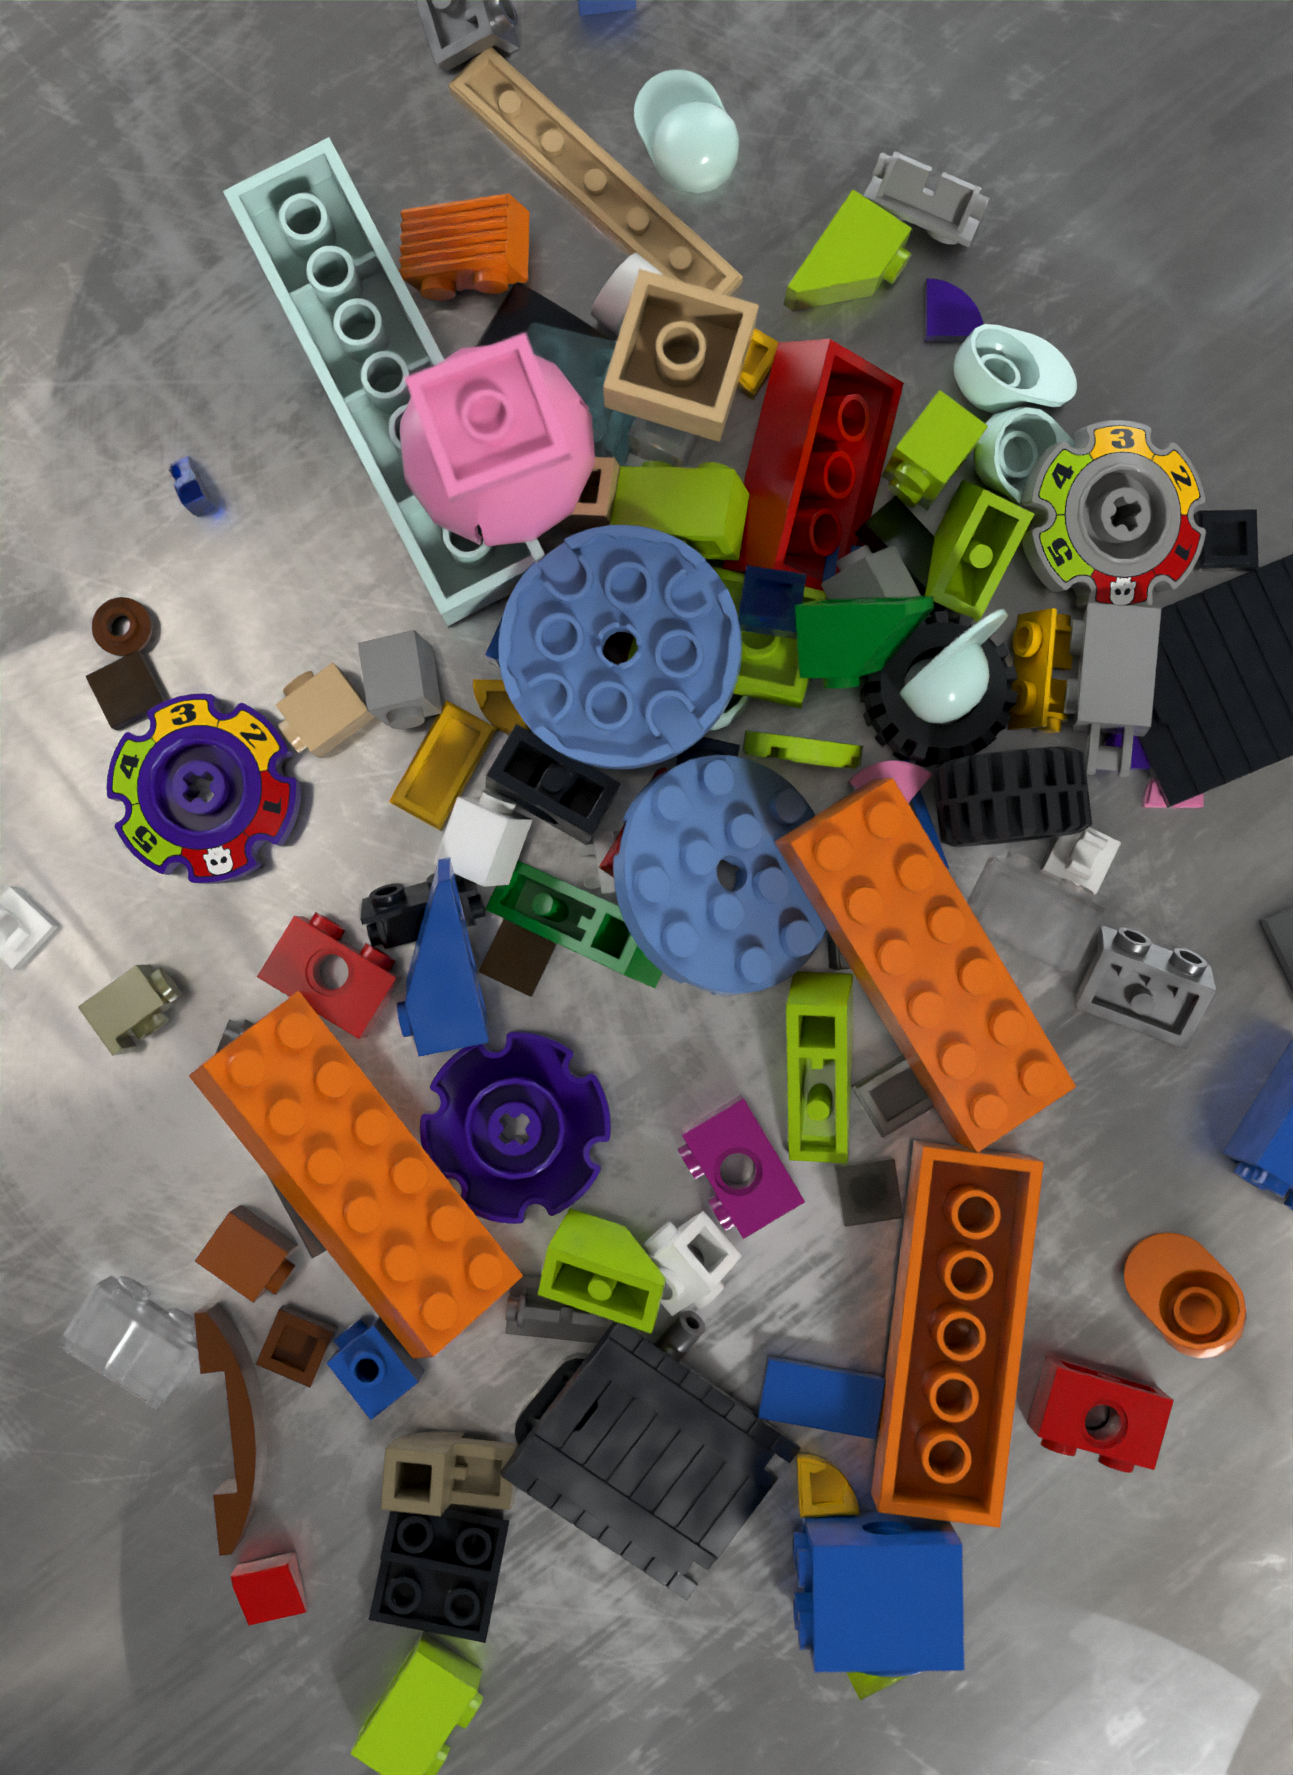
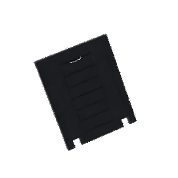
M1293 554L1161 608L1151 727L1145 736L1137 737L1150 765L1149 771L1158 785L1167 808L1293 756Z
M614 1321L500 1473L502 1478L523 1492H526L529 1496L550 1508L553 1512L574 1524V1526L687 1601L698 1587V1583L686 1574L688 1569L696 1562L704 1569L710 1571L779 1479L766 1465L775 1454L791 1463L801 1447L768 1422L758 1418V1415L731 1398L714 1384L663 1350L660 1346L640 1334L633 1327ZM595 1402L594 1406L590 1409V1411L587 1413V1415L584 1417L581 1423L577 1425L579 1421L583 1418V1416L586 1414V1412L589 1410V1408L592 1406V1404Z

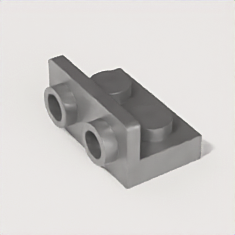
M416 0L435 66L445 71L453 69L494 45L508 53L520 48L515 31V26L518 25V16L511 0Z
M1101 926L1097 934L1098 950L1074 997L1075 1008L1187 1049L1216 992L1211 967L1203 957L1188 949L1175 948L1174 951L1152 944L1147 936L1134 929L1121 927L1117 931L1107 926Z

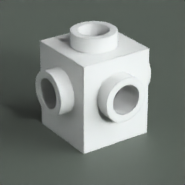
M704 1210L677 1229L671 1222H668L644 1244V1247L650 1252L648 1256L666 1278L661 1304L672 1316L692 1303L698 1309L709 1304L725 1288V1284L721 1280L742 1257L741 1253Z

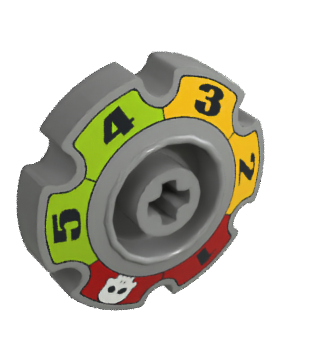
M1108 420L1078 429L1074 432V447H1071L1065 441L1050 446L1036 461L1025 482L1020 505L1034 513L1033 525L1031 529L1025 532L1022 538L1026 557L1038 578L1051 592L1064 591L1072 587L1077 597L1076 607L1082 610L1086 609L1088 603L1150 606L1153 603V588L1155 587L1160 592L1177 589L1190 574L1201 553L1206 530L1199 527L1193 518L1196 506L1204 504L1206 501L1199 475L1188 456L1175 442L1158 448L1155 447L1151 441V427L1145 424L1127 420ZM1116 514L1117 518L1111 522L1110 517Z

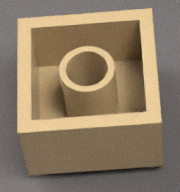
M639 269L603 385L604 407L720 442L755 330L759 304Z

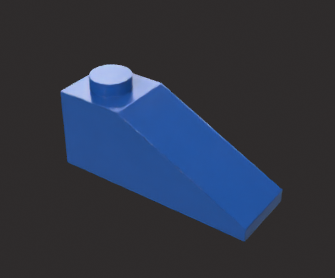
M450 857L438 860L406 979L405 1001L397 1002V1013L403 1037H414L419 1057L489 1043L488 1013Z

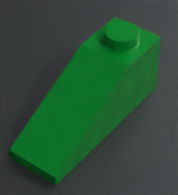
M517 861L509 885L496 886L485 910L654 989L663 973L645 956L634 941L618 905L521 861Z

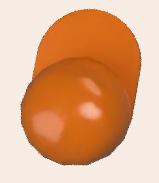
M1155 1234L1139 1242L1128 1255L1124 1268V1282L1127 1293L1134 1304L1163 1335L1166 1342L1179 1353L1198 1359L1217 1357L1232 1349L1242 1337L1247 1312L1243 1292L1228 1271L1199 1242L1182 1234Z

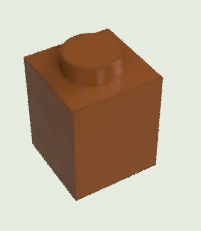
M239 1205L229 1211L195 1262L254 1303L266 1290L276 1295L297 1266L288 1259L298 1244L244 1206Z

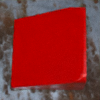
M296 1552L239 1564L230 1575L234 1592L248 1626L307 1613L308 1611Z

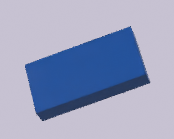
M767 1355L757 1415L760 1419L875 1439L885 1379L883 1376Z

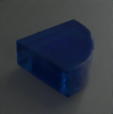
M188 455L170 464L169 472L175 479L173 485L182 505L193 516L196 515L197 517L215 510L216 507L192 458Z

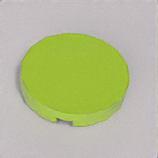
M745 730L742 751H745L747 755L767 758L768 756L793 762L857 769L858 766L861 767L863 746Z

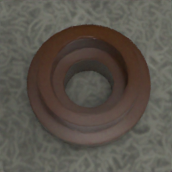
M126 597L112 598L104 602L96 610L92 619V634L96 643L103 650L112 655L124 657L136 650L141 651L147 645L152 634L151 617L147 610L133 599ZM120 616L128 617L130 622L128 631L124 635L114 636L111 629L113 621Z

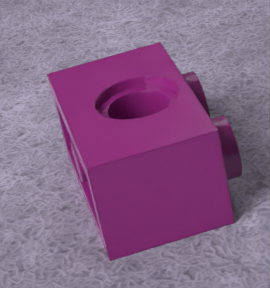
M742 1095L737 1096L681 1130L686 1144L677 1150L693 1178L696 1180L705 1174L717 1195L707 1201L725 1231L736 1226L742 1238L745 1239L805 1203ZM735 1153L745 1154L753 1161L752 1175L747 1181L740 1184H731L720 1175V1167L724 1159Z

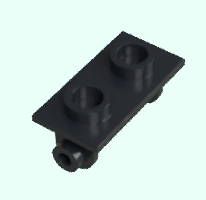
M435 873L431 874L426 882L404 887L400 883L381 886L373 890L369 897L362 899L360 920L362 925L366 924L372 946L383 944L385 949L417 941L422 923L420 918H423ZM454 873L467 927L477 925L476 919L486 917L482 896L477 892V883Z

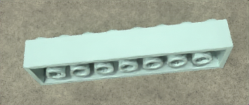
M330 137L224 190L223 193L446 625L449 626L510 595L534 561L537 563L545 556L537 538L530 542L488 547L484 544L481 528L477 525L478 534L482 536L481 545L476 544L435 524L404 482L399 430L401 419L411 398L404 378L432 368L442 362L444 358Z

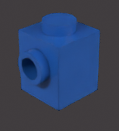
M380 1317L368 1326L362 1318H359L333 1340L338 1350L335 1351L326 1363L370 1420L415 1386L425 1371L419 1362L410 1356Z

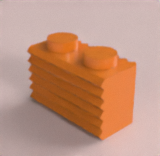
M509 193L403 209L400 212L403 221L400 223L402 230L400 239L402 244L399 247L401 257L399 258L401 268L398 271L402 279L417 289L422 297L430 300L445 301L453 299L456 296V291L462 292L464 289H475L482 293L497 294L507 291L508 284L515 285L517 282L526 283L528 281L530 211Z

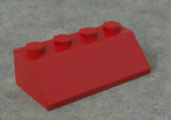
M832 339L778 342L743 482L750 495L739 560H724L722 569L824 591L821 583H823L822 577L826 556L834 553L839 546L838 561L850 554L851 545L864 546V543L854 533L872 515L904 385L902 381ZM837 565L835 575L841 572Z

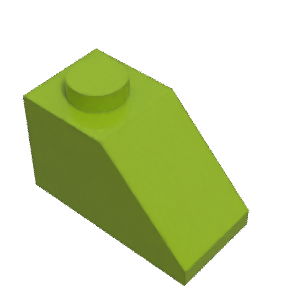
M852 189L788 284L783 305L792 311L873 296L884 279L893 284L910 259L912 253L906 250L905 246L912 228Z
M962 479L935 533L925 596H933L934 602L957 613L973 617L974 621L980 622L1034 513Z
M569 1208L547 1247L537 1295L652 1333L666 1278L626 1226Z

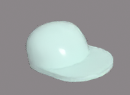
M682 69L661 72L643 85L635 101L634 121L639 136L656 170L665 182L680 191L699 194L715 190L727 181L737 164L740 141L736 124L727 114L714 87L701 75Z
M984 324L971 332L959 347L953 365L954 377L962 394L976 408L988 413L996 414L1002 410L1020 407L1026 402L1060 407L1069 403L1077 391L1076 376L1066 358L1052 344L1034 334L1000 325Z
M1013 407L1002 410L990 417L985 423L988 425V428L973 451L975 471L982 483L997 493L1008 496L1016 505L1021 507L1020 501L1025 482L1040 456L1052 445L1065 441L1071 447H1074L1075 442L1051 416L1041 409Z
M1004 609L992 613L962 634L901 690V698L917 717L928 723H945L962 717L979 703L987 690L989 681L988 661L981 644L1006 620L1008 614Z

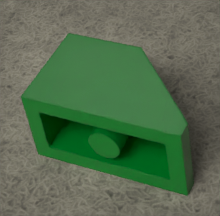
M933 596L824 598L795 605L799 678H823V688L827 689L859 686V677L882 670L934 609Z

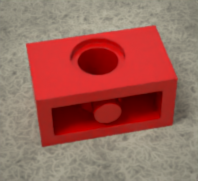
M317 912L314 913L311 920L304 916L294 915L257 975V978L289 997L299 991L318 1015L358 1039L367 1037L403 979V976L391 970L396 960L368 943L364 944L361 951L341 939L346 930ZM331 955L341 957L348 966L347 980L337 989L328 987L322 981L320 975L322 963Z
M1046 1355L1027 1424L1038 1437L1042 1438L1040 1445L1056 1453L1075 1456L1078 1448L1099 1454V1463L1118 1471L1133 1473L1135 1465L1155 1470L1174 1400L1158 1387ZM1108 1405L1110 1417L1106 1425L1098 1430L1086 1429L1085 1418L1088 1412L1095 1406Z

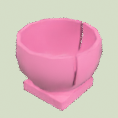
M526 333L489 346L461 348L436 366L404 378L411 395L401 419L399 430L404 482L435 524L481 545L482 536L478 534L477 526L479 525L484 544L489 547L534 541L573 513L595 465L592 414L589 412L587 404L563 372L554 363L533 354Z

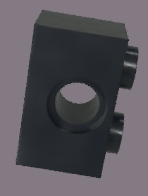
M516 724L486 774L485 788L510 798L516 802V806L587 845L616 797L621 783L590 765L572 760L557 752L537 735Z

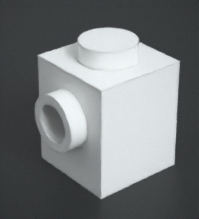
M483 791L481 797H457L433 864L437 865L439 859L450 857L454 873L483 887L509 885L533 819L515 812V801L494 792Z

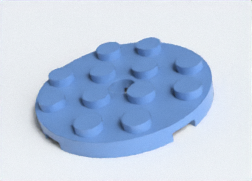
M607 525L591 528L565 538L564 543L550 551L537 563L534 561L515 585L503 613L498 642L499 664L504 686L511 703L514 704L524 722L543 742L568 758L586 765L617 770L636 769L651 766L679 755L693 746L715 725L725 711L737 684L741 667L742 636L738 615L728 589L719 575L706 562V559L695 549L667 533L652 528L635 525ZM627 632L636 638L638 650L629 661L616 665L606 659L604 645L612 634Z
M731 755L699 757L670 768L650 781L635 797L622 822L626 823L622 835L620 851L618 855L614 856L613 864L614 886L622 917L631 936L645 956L659 970L680 984L686 982L699 989L709 991L712 995L721 996L741 995L773 987L795 974L810 959L825 934V925L774 843L816 816L804 797L781 775L758 762ZM721 859L727 861L731 866L736 865L739 869L735 872L736 882L732 890H727L718 881L716 875L717 866Z

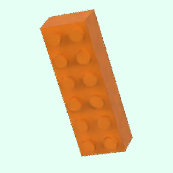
M893 778L872 779L774 842L919 1083L934 1104L936 1111L955 1142L978 1153L1076 1088L1068 1071Z
M299 991L189 1075L190 1079L413 1359L437 1355L523 1277L514 1263Z
M913 1141L885 1371V1386L871 1495L879 1513L1001 1527L1044 1166L1043 1161L1031 1155L987 1149L977 1153L964 1146Z

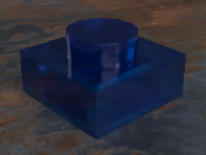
M746 565L738 617L740 630L797 639L795 605L802 604L807 574Z

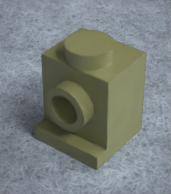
M135 965L78 1006V1008L113 1056L128 1053L136 1047V1044L130 1037L133 1034L138 1040H142L166 1024L169 1019L164 1012L178 1003L176 999L181 996V992L174 980L163 968L160 967L154 970L151 965Z

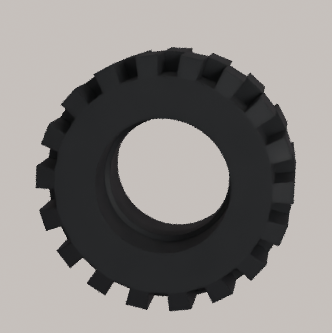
M948 611L934 612L931 617L924 619L882 670L863 675L862 678H865L864 686L860 690V703H865L866 707L863 717L867 727L872 725L877 732V735L874 737L882 747L887 744L895 751L893 753L894 757L900 760L908 758L916 761V765L928 768L931 765H941L953 759L973 756L995 741L998 733L1005 729L1009 723L1011 716L1008 713L1010 708L1016 705L1018 691H1012V682L1018 679L1015 666H1007L1005 658L1010 652L1004 642L997 647L990 637L981 644L988 661L989 681L987 690L979 703L957 721L950 724L928 723L917 717L900 696L901 690L905 687V677L910 668L920 660L935 659L951 643L973 627L971 625L973 617L960 614L956 619L948 618Z
M1040 747L986 753L953 759L932 770L940 842L952 847L992 845L1066 836L1080 833L1092 825L1084 752L1071 747Z

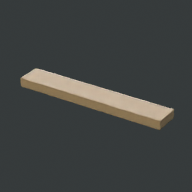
M492 47L476 55L448 85L450 94L628 257L637 253L666 277L729 296L742 284L743 276Z

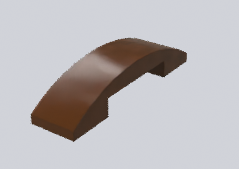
M219 1302L207 1303L194 1313L200 1374L222 1371L225 1373L236 1479L225 1480L213 1495L219 1556L232 1555L243 1539L255 1513L266 1466L267 1427L263 1394L251 1354L231 1317Z

